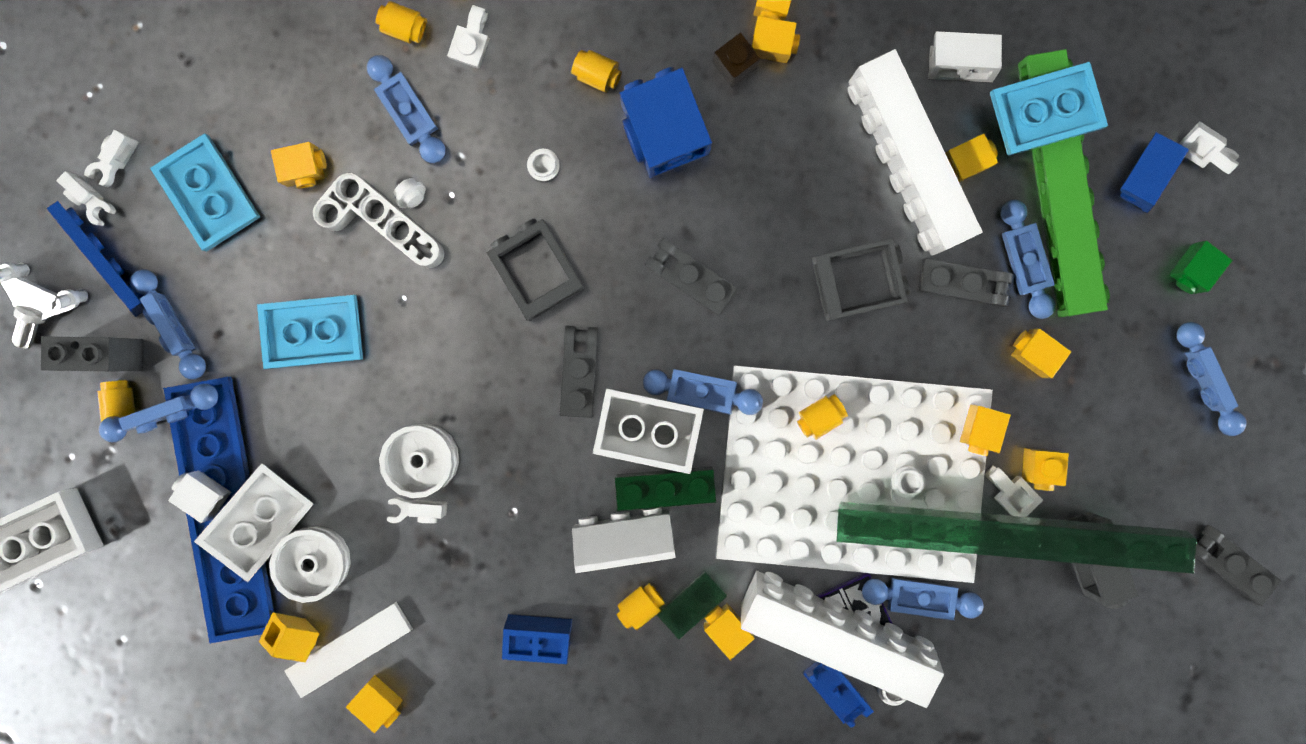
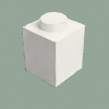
M198 470L186 474L183 473L177 478L172 486L174 492L168 501L198 522L203 523L215 517L231 492Z

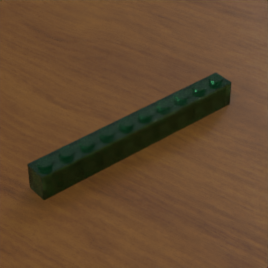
M840 502L836 542L1194 574L1197 538L1187 530Z

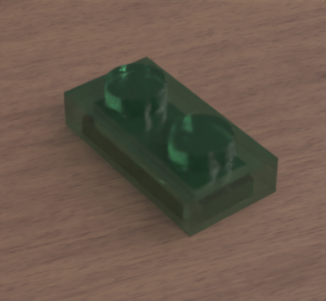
M703 571L664 606L657 616L680 639L727 597V594L706 571Z

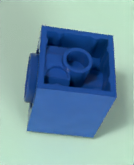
M673 67L665 68L655 74L656 78L644 83L642 79L635 80L625 85L624 91L619 92L621 107L626 119L622 120L624 130L637 162H644L649 178L710 154L712 141L683 68L674 70Z

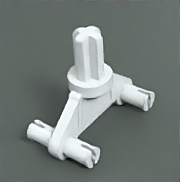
M27 264L0 265V282L15 307L14 316L18 319L12 338L14 346L18 348L29 349L32 347L38 324H43L46 318L75 309L80 303L88 299V293L85 290L82 291V289L76 291L67 289L55 293L22 278L30 273Z

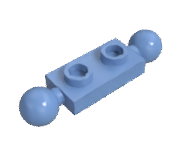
M376 55L370 58L367 63V73L373 80L382 83L374 91L408 144L413 146L420 142L419 152L422 159L426 162L437 163L441 161L445 155V146L440 139L430 135L438 130L405 76L402 72L392 76L393 65L387 57Z
M1010 200L1002 206L1001 218L1006 224L1011 225L1012 230L1002 233V238L1013 274H1015L1014 278L1019 294L1031 293L1032 298L1029 301L1030 313L1036 318L1045 319L1050 317L1056 308L1055 300L1052 296L1046 294L1044 288L1054 286V280L1037 224L1025 226L1024 221L1028 213L1026 205L1019 200Z
M146 269L134 272L130 278V286L139 294L144 295L140 298L145 307L142 311L148 322L155 325L160 333V344L172 356H179L181 359L179 371L182 376L187 379L200 378L206 371L205 360L200 355L192 353L196 349L165 295L157 293V277L153 272Z
M1195 322L1184 323L1177 331V340L1182 346L1190 349L1185 352L1188 359L1187 368L1191 375L1198 380L1202 388L1200 392L1201 398L1212 411H1219L1218 427L1220 431L1228 436H1237L1245 430L1246 419L1240 412L1233 410L1238 407V404L1211 347H1204L1202 344L1205 338L1204 329Z
M676 369L673 370L672 379H669L661 370H651L646 373L643 379L644 389L651 395H660L668 391V402L728 415L732 414L733 405L738 406L739 410L746 415L758 413L763 406V398L758 391L746 389L741 393H737L738 383L735 381Z
M199 384L192 389L191 394L188 396H180L121 418L116 416L107 417L99 425V434L105 441L118 442L126 436L129 430L136 429L137 434L152 431L158 428L156 423L167 419L168 423H173L187 418V411L196 408L201 410L212 408L217 403L218 393L210 384Z
M892 577L890 587H887L879 579H870L862 587V595L866 602L872 605H879L888 600L887 609L891 612L954 620L955 610H958L962 616L971 619L978 617L984 608L983 601L979 595L967 592L957 597L959 588L951 585Z

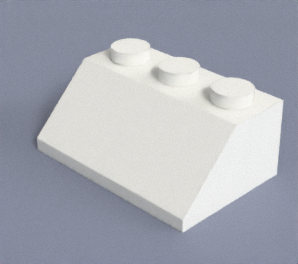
M606 389L593 454L690 474L704 409Z
M662 507L643 509V514L630 516V511L616 512L610 514L611 519L598 521V516L584 517L578 519L579 524H575L572 528L575 573L676 558L669 510L662 511Z

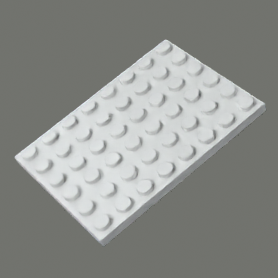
M744 366L733 367L732 381L738 383L737 393H741L746 389H754L761 394L763 406L758 413L746 415L739 410L738 406L733 405L732 414L729 415L716 559L974 583L986 456L969 452V445L959 441L970 405L991 409L993 390ZM835 394L844 406L848 417L842 420L843 424L819 439L815 440L812 435L806 438L796 422L801 419L798 412L824 396L830 397ZM902 466L916 467L924 475L925 487L922 493L915 498H902L892 488V476Z

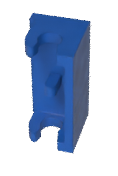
M1156 132L1121 187L1120 191L1122 193L1120 197L1148 213L1158 201L1189 149Z
M508 614L503 629L502 659L567 664L572 619Z
M817 661L802 672L843 724L846 723L850 728L855 726L854 720L862 714L867 718L874 712L866 699L843 672Z

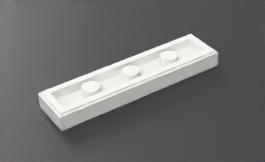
M395 602L311 653L306 663L298 661L284 672L300 698L409 633L413 628L398 603Z

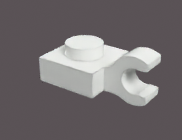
M472 5L468 16L467 28L457 25L447 54L449 59L480 69L490 40L487 35L481 34L488 17L485 9Z
M1200 121L1178 143L1189 149L1185 157L1202 168L1209 162H1212L1222 171L1230 174L1239 165L1235 161L1239 158V154L1225 147L1227 139Z
M113 130L112 134L107 136L102 142L101 152L97 157L101 161L89 164L85 169L84 176L94 179L96 174L102 171L103 177L99 184L107 188L110 187L114 182L117 170L119 168L124 169L139 142L124 133Z
M65 171L56 180L66 189L63 194L70 201L79 206L81 204L86 205V215L91 223L104 226L105 223L98 216L99 211L103 208L108 213H116L115 207L103 200L104 197L81 176Z
M994 465L985 472L986 478L1000 490L994 498L1015 521L1020 523L1043 501L1022 477L1016 476L1011 481L999 467L996 468Z
M400 497L388 500V504H396L401 509L399 516L390 515L387 517V521L390 523H399L406 519L407 516L418 517L417 522L437 523V518L441 519L447 515V502L409 501Z

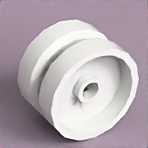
M428 423L407 426L391 434L383 444L379 457L380 473L387 486L397 494L409 498L427 497L447 486L456 475L459 465L458 447L452 436L441 427ZM421 456L423 463L417 464L415 457Z
M322 526L304 527L282 538L273 549L269 562L270 577L277 590L288 599L301 603L318 601L331 594L346 579L351 565L350 550L344 539L332 529ZM309 559L314 562V567L311 569L306 564L310 561Z

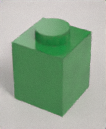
M1207 240L1197 242L1189 247L1169 275L1177 280L1176 285L1181 290L1189 294L1209 292L1233 260Z

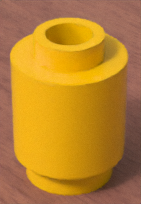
M389 1L386 6H380L375 23L380 25V33L410 44L412 41L420 43L422 40L427 18L420 16L418 11Z
M580 50L573 62L571 74L577 76L578 81L607 93L610 88L615 89L617 87L622 71L618 70L619 62L592 50L588 52Z
M128 380L100 383L101 391H97L101 422L110 416L121 418L135 413L133 389L129 388Z
M833 394L830 397L824 396L799 411L801 419L796 422L806 438L812 435L817 440L843 424L842 420L848 417V414L838 397Z
M648 583L645 587L639 586L617 604L620 611L616 615L627 629L633 627L635 630H638L661 611L660 607L665 604V601L657 590Z

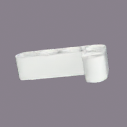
M353 173L340 175L313 208V217L317 224L331 231L343 230L356 215H359L411 260L423 267H437L444 259V249L437 240L365 180ZM357 182L359 185L357 195L348 198L346 194L347 187L351 183ZM377 203H382L384 213L381 217L373 219L371 216L372 207ZM336 207L338 217L334 222L328 223L326 213L330 208ZM405 223L409 226V234L405 239L398 240L395 234L396 229L400 224ZM417 241L431 248L430 251L433 256L430 259L424 257L425 254L418 247L413 246Z

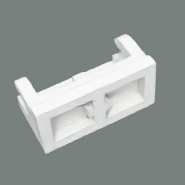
M935 32L934 46H930L928 79L993 83L1002 69V35Z

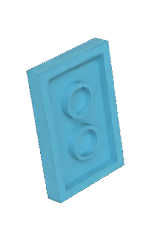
M1090 62L993 89L989 92L1008 156L1094 132L1108 126Z
M205 133L150 168L202 251H209L261 218L210 136Z
M357 295L257 304L263 369L363 360Z

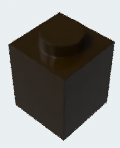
M740 32L714 52L712 62L729 85L733 87L758 68L760 57Z

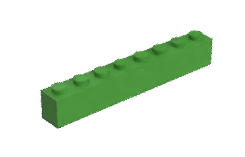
M1067 49L1028 55L1018 63L1020 81L1073 67L1072 60L1068 59ZM1084 134L1031 149L1050 269L1055 284L1053 288L1058 317L1108 310L1107 303L1110 300L1109 289L1104 284L1102 275L1105 261L1103 254L1098 250L1097 244L1100 234L1099 225L1093 219L1094 193L1088 187L1087 181L1089 161L1083 155L1082 150Z

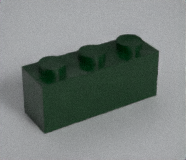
M712 466L692 468L690 474L673 470L616 474L617 511L716 503L714 470Z

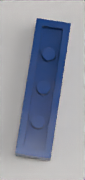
M58 201L47 207L53 218L135 317L143 313L142 310L145 307L141 303L140 298L144 295L136 292L130 284L127 286L120 277L125 272L113 257L108 260L104 258L100 253L104 246L92 232L86 235L79 226L84 222L74 209L70 207L65 210Z

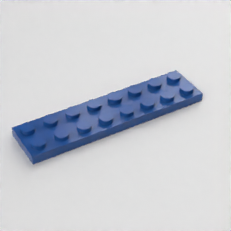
M232 377L163 388L166 401L190 395L192 389L199 384H210L218 393L217 403L212 408L207 410L196 408L187 411V418L170 423L179 476L183 473L186 474L200 470L231 492L217 514L250 477ZM186 513L209 643L261 635L274 612L266 564L264 563L249 582L245 581L194 542L212 520L200 523Z

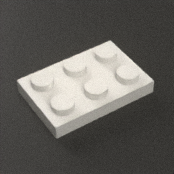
M261 463L194 542L245 581L249 582L270 557L273 549L281 539L292 531L314 503Z

